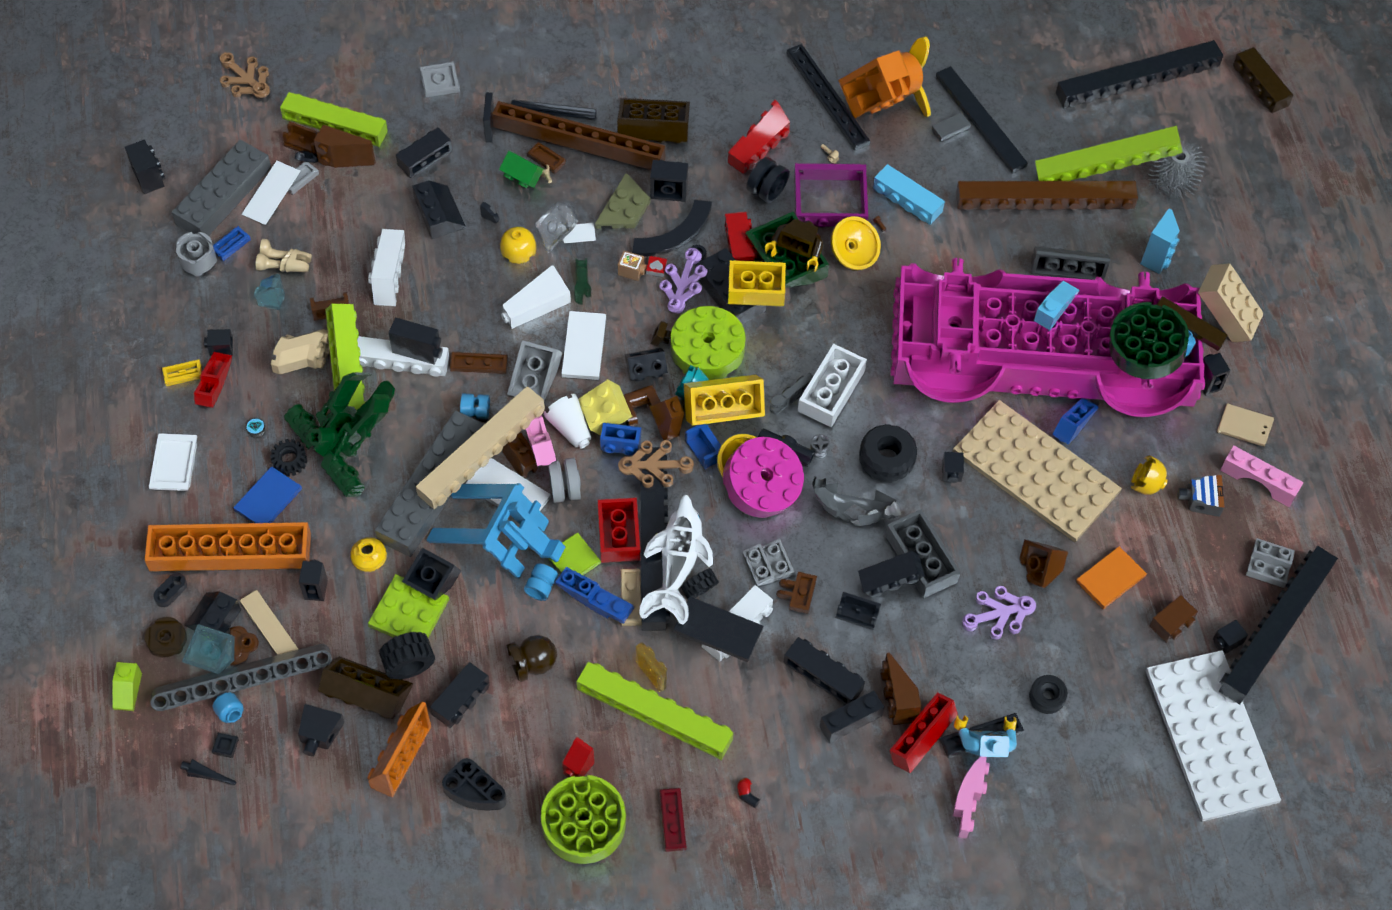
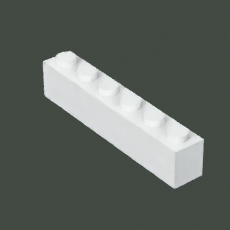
M358 336V347L361 350L359 360L362 367L391 369L397 372L406 371L414 374L422 373L435 377L446 376L450 359L449 350L446 347H441L443 348L442 356L440 359L437 358L435 365L392 353L390 340Z

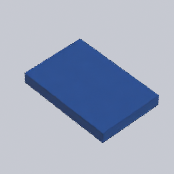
M271 466L233 509L251 523H272L302 490V487Z

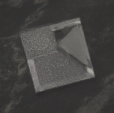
M557 202L535 223L547 252H550L561 242L579 221L573 206Z

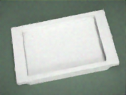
M158 434L149 489L188 491L191 484L197 448V435Z

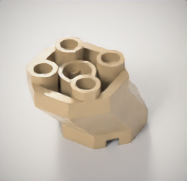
M321 329L295 337L287 334L285 335L286 337L280 338L274 349L273 354L276 355V360L272 359L271 361L274 373L284 374L306 367L322 369L325 366L328 354H330L328 330Z

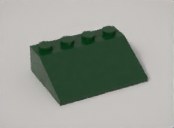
M790 212L745 232V235L763 262L786 263L785 288L813 284L828 277L829 264L822 253L820 258H817L818 268L816 272H814V265H810L807 270V262L812 259L811 256L808 258L777 245L775 256L771 257L773 249L768 250L766 254L765 245L772 242L771 239L780 225L798 219L794 212Z

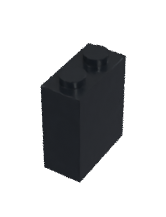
M395 317L388 332L392 353L435 365L437 358L440 359L443 352L438 329Z

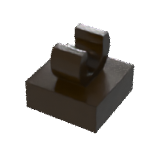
M661 321L658 324L650 344L658 346L660 342L669 344L671 331L666 330L668 323Z

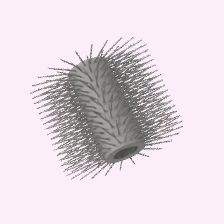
M1185 147L1182 149L1183 153L1169 156V158H1161L1162 161H1152L1161 164L1155 166L1160 170L1149 169L1152 172L1160 173L1152 176L1161 178L1147 180H1163L1158 183L1162 184L1164 182L1163 186L1167 184L1169 188H1176L1173 189V197L1174 194L1176 197L1175 190H1178V193H1180L1178 187L1181 188L1183 186L1187 189L1184 186L1187 185L1192 188L1187 183H1195L1190 180L1201 182V180L1195 179L1192 176H1203L1195 174L1193 171L1204 172L1195 168L1201 166L1196 164V162L1207 163L1201 160L1194 161L1195 158H1199L1198 156L1192 159L1189 158V153L1185 150Z

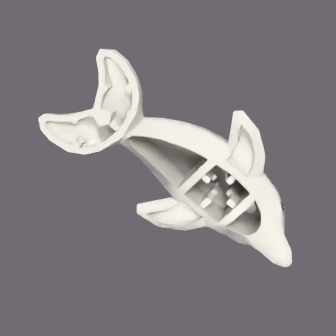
M684 495L680 499L679 506L672 514L666 529L657 533L647 543L644 552L646 558L662 551L663 584L662 588L647 594L643 598L640 605V616L642 618H647L654 611L665 607L674 614L680 624H684L688 620L689 610L685 598L678 589L692 571L697 557L708 567L713 565V552L708 541L702 536L700 514L692 507V502L688 495Z

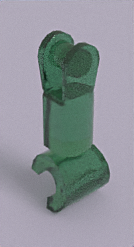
M575 258L576 285L574 287V301L582 305L583 294L586 297H591V286L588 284L587 258L585 260Z

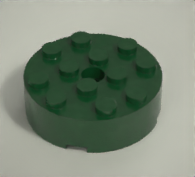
M1151 302L1131 305L1122 310L1113 321L1109 339L1110 355L1114 363L1131 376L1141 379H1158L1170 375L1181 366L1185 359L1189 341L1187 324L1179 313L1166 305H1153Z

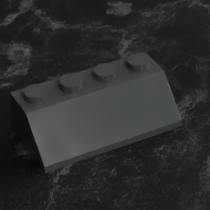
M1035 246L1032 254L1031 274L1095 280L1096 277H1101L1104 281L1110 264V258L1108 254H1101L1099 252L1092 253L1081 250L1074 251L1063 248Z

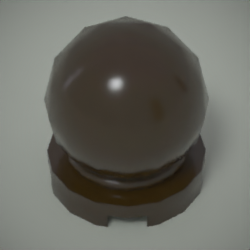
M542 635L530 636L523 640L520 646H517L515 642L506 645L508 655H512L516 663L512 667L520 682L528 680L527 675L529 673L539 675L548 672L553 668L557 659V649L554 643L548 637Z

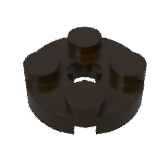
M163 617L154 621L155 623L151 627L149 626L145 632V643L151 653L159 657H170L180 654L187 641V633L184 626L172 617ZM166 633H169L168 635L171 636L167 641L161 640V637H164Z

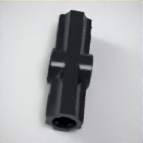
M761 429L758 437H770L782 441L796 453L802 465L807 467L810 465L815 454L814 450L798 444L789 435L780 436L767 429Z

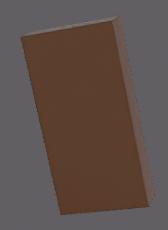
M539 142L527 152V157L546 168V165H549L550 171L554 174L566 163L565 158Z

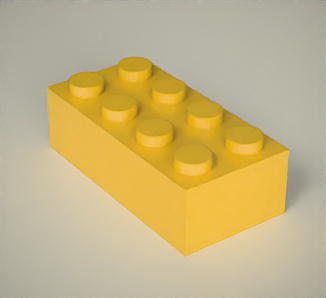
M758 375L684 383L685 418L692 426L765 416L764 381Z

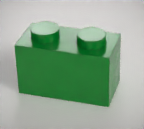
M509 150L499 170L504 172V177L510 180L516 178L519 180L518 184L525 188H528V186L535 188L544 170Z

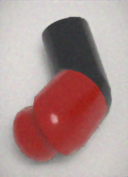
M743 778L737 785L739 798L753 808H756L760 799L751 794L750 785L752 783L750 779Z

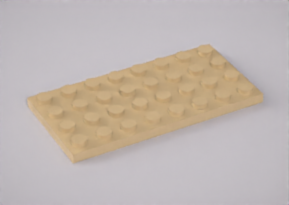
M1000 400L953 448V452L964 453V461L1073 542H1076L1122 489Z

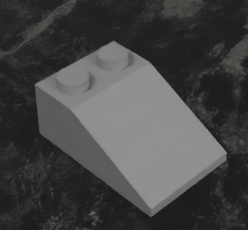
M522 340L507 395L516 397L528 386L545 401L558 371L563 352Z

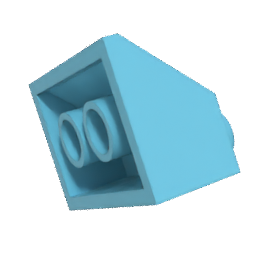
M1171 209L1167 210L1152 231L1141 261V265L1158 274L1163 269L1167 270L1172 261L1170 259L1174 255L1175 247L1180 240L1177 238L1180 230Z

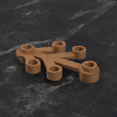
M225 52L220 55L221 65L225 68H230L239 76H222L220 78L221 86L224 88L229 87L231 84H249L251 86H233L231 92L234 97H240L242 94H253L257 98H264L269 95L270 88L266 84V77L269 76V71L266 66L258 68L259 81L254 80L255 68L258 66L256 57H249L247 59L248 68L246 73L235 63L233 54Z
M668 440L662 441L660 448L646 461H639L645 454L652 452V443L650 441H643L641 448L632 457L627 456L620 459L618 468L624 475H634L646 488H650L654 484L652 475L660 480L664 487H670L673 485L672 475L664 474L659 469L678 468L681 473L688 474L693 471L694 462L687 456L682 457L680 460L658 461L672 450V444ZM639 469H646L652 475H644ZM649 479L651 482L646 483L645 480ZM665 479H670L671 481H670V482H665L664 480H665Z

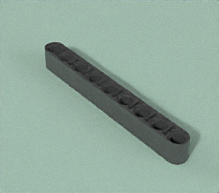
M317 644L160 686L151 693V706L157 711H164L216 697L223 693L235 692L324 668L332 661L331 651L327 645ZM319 653L327 654L323 659L317 657ZM300 658L307 659V662L304 664L297 663V660ZM281 663L287 665L285 669L277 668V666ZM259 669L267 670L263 675L257 673ZM240 674L247 676L244 680H238L236 677ZM218 680H225L227 682L221 686L216 684ZM199 685H204L206 689L203 691H199L196 689V687ZM181 690L186 692L184 696H177L175 694ZM158 696L165 697V700L162 702H158L155 700V698Z

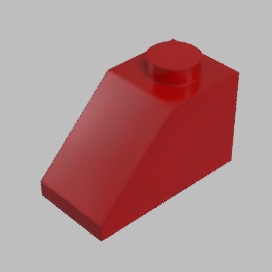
M578 737L575 738L562 762L563 773L567 778L585 776L594 765V748Z

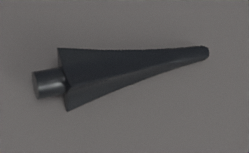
M194 759L191 760V763L183 761L180 769L186 770L189 777L215 780L231 785L236 784L235 780L209 769Z

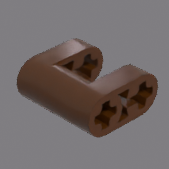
M652 385L623 394L632 415L631 418L625 421L626 425L633 427L638 425V419L634 411L635 408L648 404L650 409V406L661 402Z

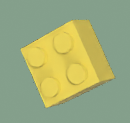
M606 380L578 399L590 430L601 435L603 423L620 425L632 417L620 386L610 380Z

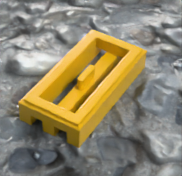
M200 359L162 368L166 387L201 379L202 368Z

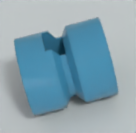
M463 393L461 396L460 413L471 418L476 416L477 419L488 420L490 395L479 394L475 397L474 394Z
M535 564L531 572V578L527 580L524 587L525 593L534 599L546 601L552 590L551 586H553L558 577L557 571L545 564Z

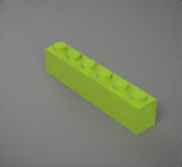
M288 92L280 107L283 119L316 129H321L323 125L371 140L372 145L380 147L388 132L386 120L380 117L352 111L348 108L304 97L300 94Z
M331 304L325 309L334 390L340 384L343 376L353 372H363L359 360L361 350L357 342L359 332L355 324L357 314L354 311L353 304ZM362 380L348 406L354 407L356 410L365 403L363 397L365 387Z

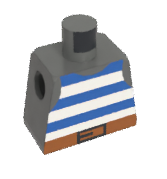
M1222 475L1192 478L1187 488H1178L1177 498L1179 500H1188L1190 511L1220 517L1224 510Z

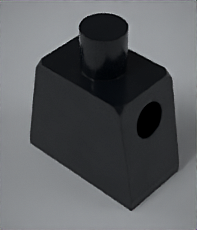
M308 704L304 705L298 732L300 741L306 744L303 750L304 754L315 756L318 747L322 749L330 748L344 724L342 714Z

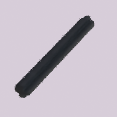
M522 100L511 101L512 105L545 114L596 119L597 110L593 108Z

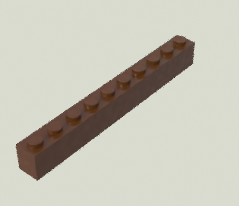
M501 101L497 102L492 113L493 127L650 170L653 160L665 161V145Z
M958 181L956 189L957 208L965 210L1135 209L1138 200L1136 181Z

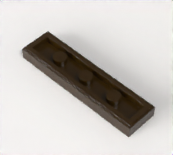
M1162 296L1159 299L1157 305H1166L1181 315L1187 324L1188 330L1192 332L1193 337L1217 351L1220 350L1227 334Z

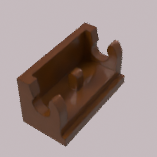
M289 122L287 125L288 133L283 132L284 146L298 152L306 150L316 154L314 139L318 132Z
M343 292V298L315 302L314 298H310L314 321L326 319L325 309L331 304H349L347 292Z
M518 433L512 442H508L503 447L502 452L515 471L523 478H527L528 472L532 470L535 473L538 466L530 444L522 433Z

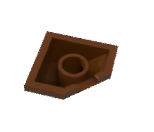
M675 396L650 406L663 441L678 437L684 417V411L678 397Z
M1024 539L1020 561L1026 567L1028 582L1046 588L1064 570L1068 551Z

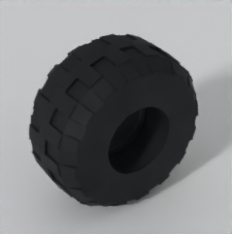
M885 424L876 426L866 433L861 441L859 450L860 464L866 473L880 481L894 482L903 479L912 471L917 458V447L914 438L907 430L899 426ZM890 449L896 452L897 456L886 457L880 454L879 451Z

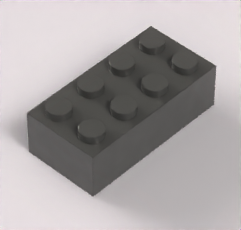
M922 509L887 524L885 536L897 556L909 551L919 554L925 577L919 578V581L914 584L923 598L958 583L961 572Z

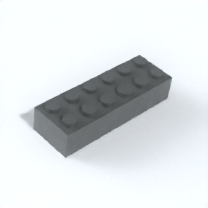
M240 139L172 211L175 225L193 234L203 232L209 236L271 169L269 156Z

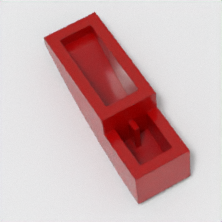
M218 352L212 354L200 375L201 381L194 391L195 404L214 407L226 380L232 355Z

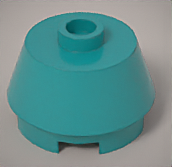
M690 365L687 369L688 372L682 377L674 394L680 400L685 401L684 383L709 380L699 367L696 368Z

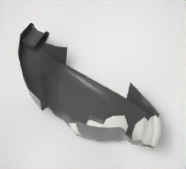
M814 476L812 486L815 495L823 508L835 518L839 517L841 520L851 522L856 526L871 525L882 518L889 520L901 515L897 501L878 490L875 492L874 500L838 494V483L826 484V478L820 480ZM854 504L866 511L864 515H858L857 519H852L844 513Z

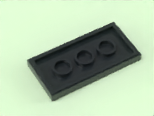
M689 596L687 601L689 610L688 620L684 624H680L677 621L673 633L748 662L764 626Z

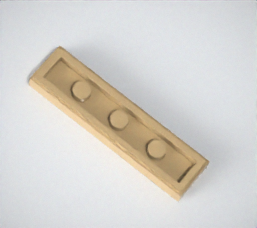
M257 590L240 600V603L276 655L299 650Z

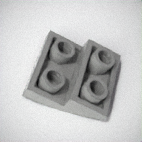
M1256 538L1246 576L1284 588L1295 550Z
M780 539L764 546L758 544L743 551L757 586L777 582L795 575Z

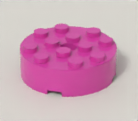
M757 437L744 442L730 455L723 471V484L729 494L730 501L740 511L753 517L768 518L769 516L780 514L797 500L803 488L804 472L798 456L788 445L774 438Z

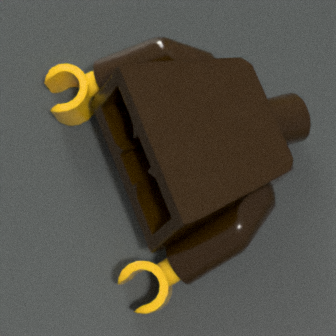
M798 219L780 225L771 239L772 242L765 245V252L767 254L768 250L773 249L771 257L775 256L777 245L808 258L811 256L812 259L807 262V270L810 265H814V272H816L818 268L817 258H820L823 248L821 236L817 234L819 228L814 226L811 221L803 222Z

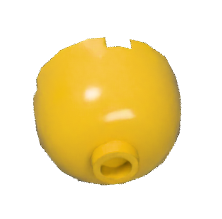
M516 226L508 229L501 237L500 251L502 256L509 259L511 263L520 264L529 261V258L536 253L534 235L524 227Z
M1149 455L1144 458L1147 460L1144 464L1139 463L1131 479V482L1134 483V486H1131V488L1144 495H1151L1160 489H1164L1168 481L1164 464Z

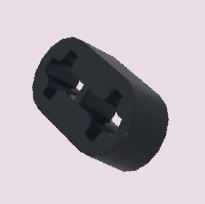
M181 573L170 575L155 590L153 597L158 606H169L187 588V581L184 575ZM175 581H177V582L180 581L181 584H180V585H178V584L174 585V582H175ZM161 595H163V596L166 595L167 598H166V599H163V598L160 599V596H161Z

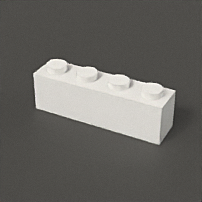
M755 585L729 612L760 624V620L763 617H768L773 611V599ZM702 644V648L719 662L724 657L728 658L730 656Z

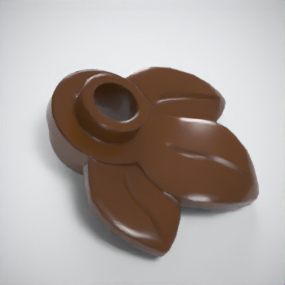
M241 626L230 628L231 636L223 639L219 645L221 651L231 654V666L244 663L248 659L249 653L254 652L259 645L257 636L253 633H248ZM250 639V643L245 645L246 641Z

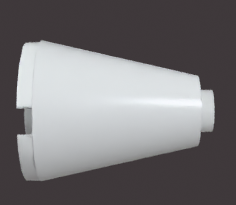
M571 394L572 398L568 399L565 396L548 407L550 411L548 413L544 411L543 415L575 448L579 447L582 449L590 444L591 435L576 394Z

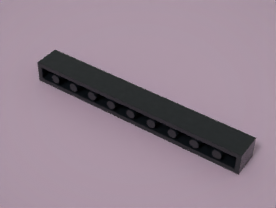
M1215 40L1060 81L1057 85L1056 95L1063 108L1074 107L1078 104L1089 103L1093 100L1122 94L1130 90H1137L1145 86H1152L1164 81L1167 82L1189 74L1215 69L1220 66L1224 55Z
M652 447V452L645 454L640 461H646L660 447ZM667 454L662 456L658 461L667 460ZM640 469L644 475H652L646 469ZM659 469L664 474H667V471H664V469ZM652 475L654 484L650 488L644 487L640 481L642 600L647 594L662 588L663 584L662 551L648 558L644 556L647 543L657 533L665 530L668 523H664V517H668V505H664V500H668V488H664L661 481L654 475ZM647 479L645 482L650 483L651 480ZM664 607L654 611L647 618H642V631H666V623H670V611H666Z
M1318 545L1313 552L1309 550L1303 559L1306 563L1304 565L1300 563L1294 572L1297 574L1296 578L1291 577L1286 584L1287 591L1282 590L1276 599L1279 601L1278 604L1273 603L1267 613L1270 615L1268 619L1263 617L1258 625L1260 628L1259 632L1254 631L1248 640L1251 642L1250 645L1247 646L1245 644L1241 649L1239 655L1242 657L1240 660L1235 658L1229 667L1232 670L1231 673L1228 674L1226 672L1220 680V683L1223 684L1219 690L1220 693L1239 705L1242 703L1338 559L1336 556Z

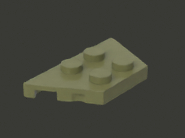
M625 174L596 221L595 228L601 229V226H612V229L622 227L635 229L650 204V197L628 174Z

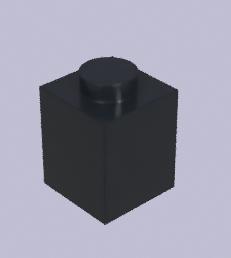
M230 329L207 331V337H204L205 349L208 348L210 356L214 352L233 355V336Z
M944 452L942 459V481L950 483L962 482L964 475V453Z
M1234 620L1217 630L1213 640L1215 646L1219 650H1223L1224 654H1227L1242 645L1247 639L1248 634L1239 622Z

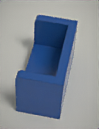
M701 424L685 432V442L704 470L717 464V455L721 444L708 425Z

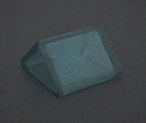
M198 624L182 662L219 675L234 661L235 637Z

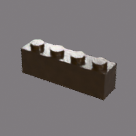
M1254 47L1236 55L1233 63L1235 70L1241 74L1244 81L1249 84L1271 113L1290 105L1293 94Z

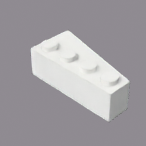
M382 229L381 236L377 238L378 248H375L374 251L375 260H372V273H369L368 281L369 284H372L374 305L396 306L395 293H398L399 289L398 277L400 278L401 263H403L405 250L404 230Z

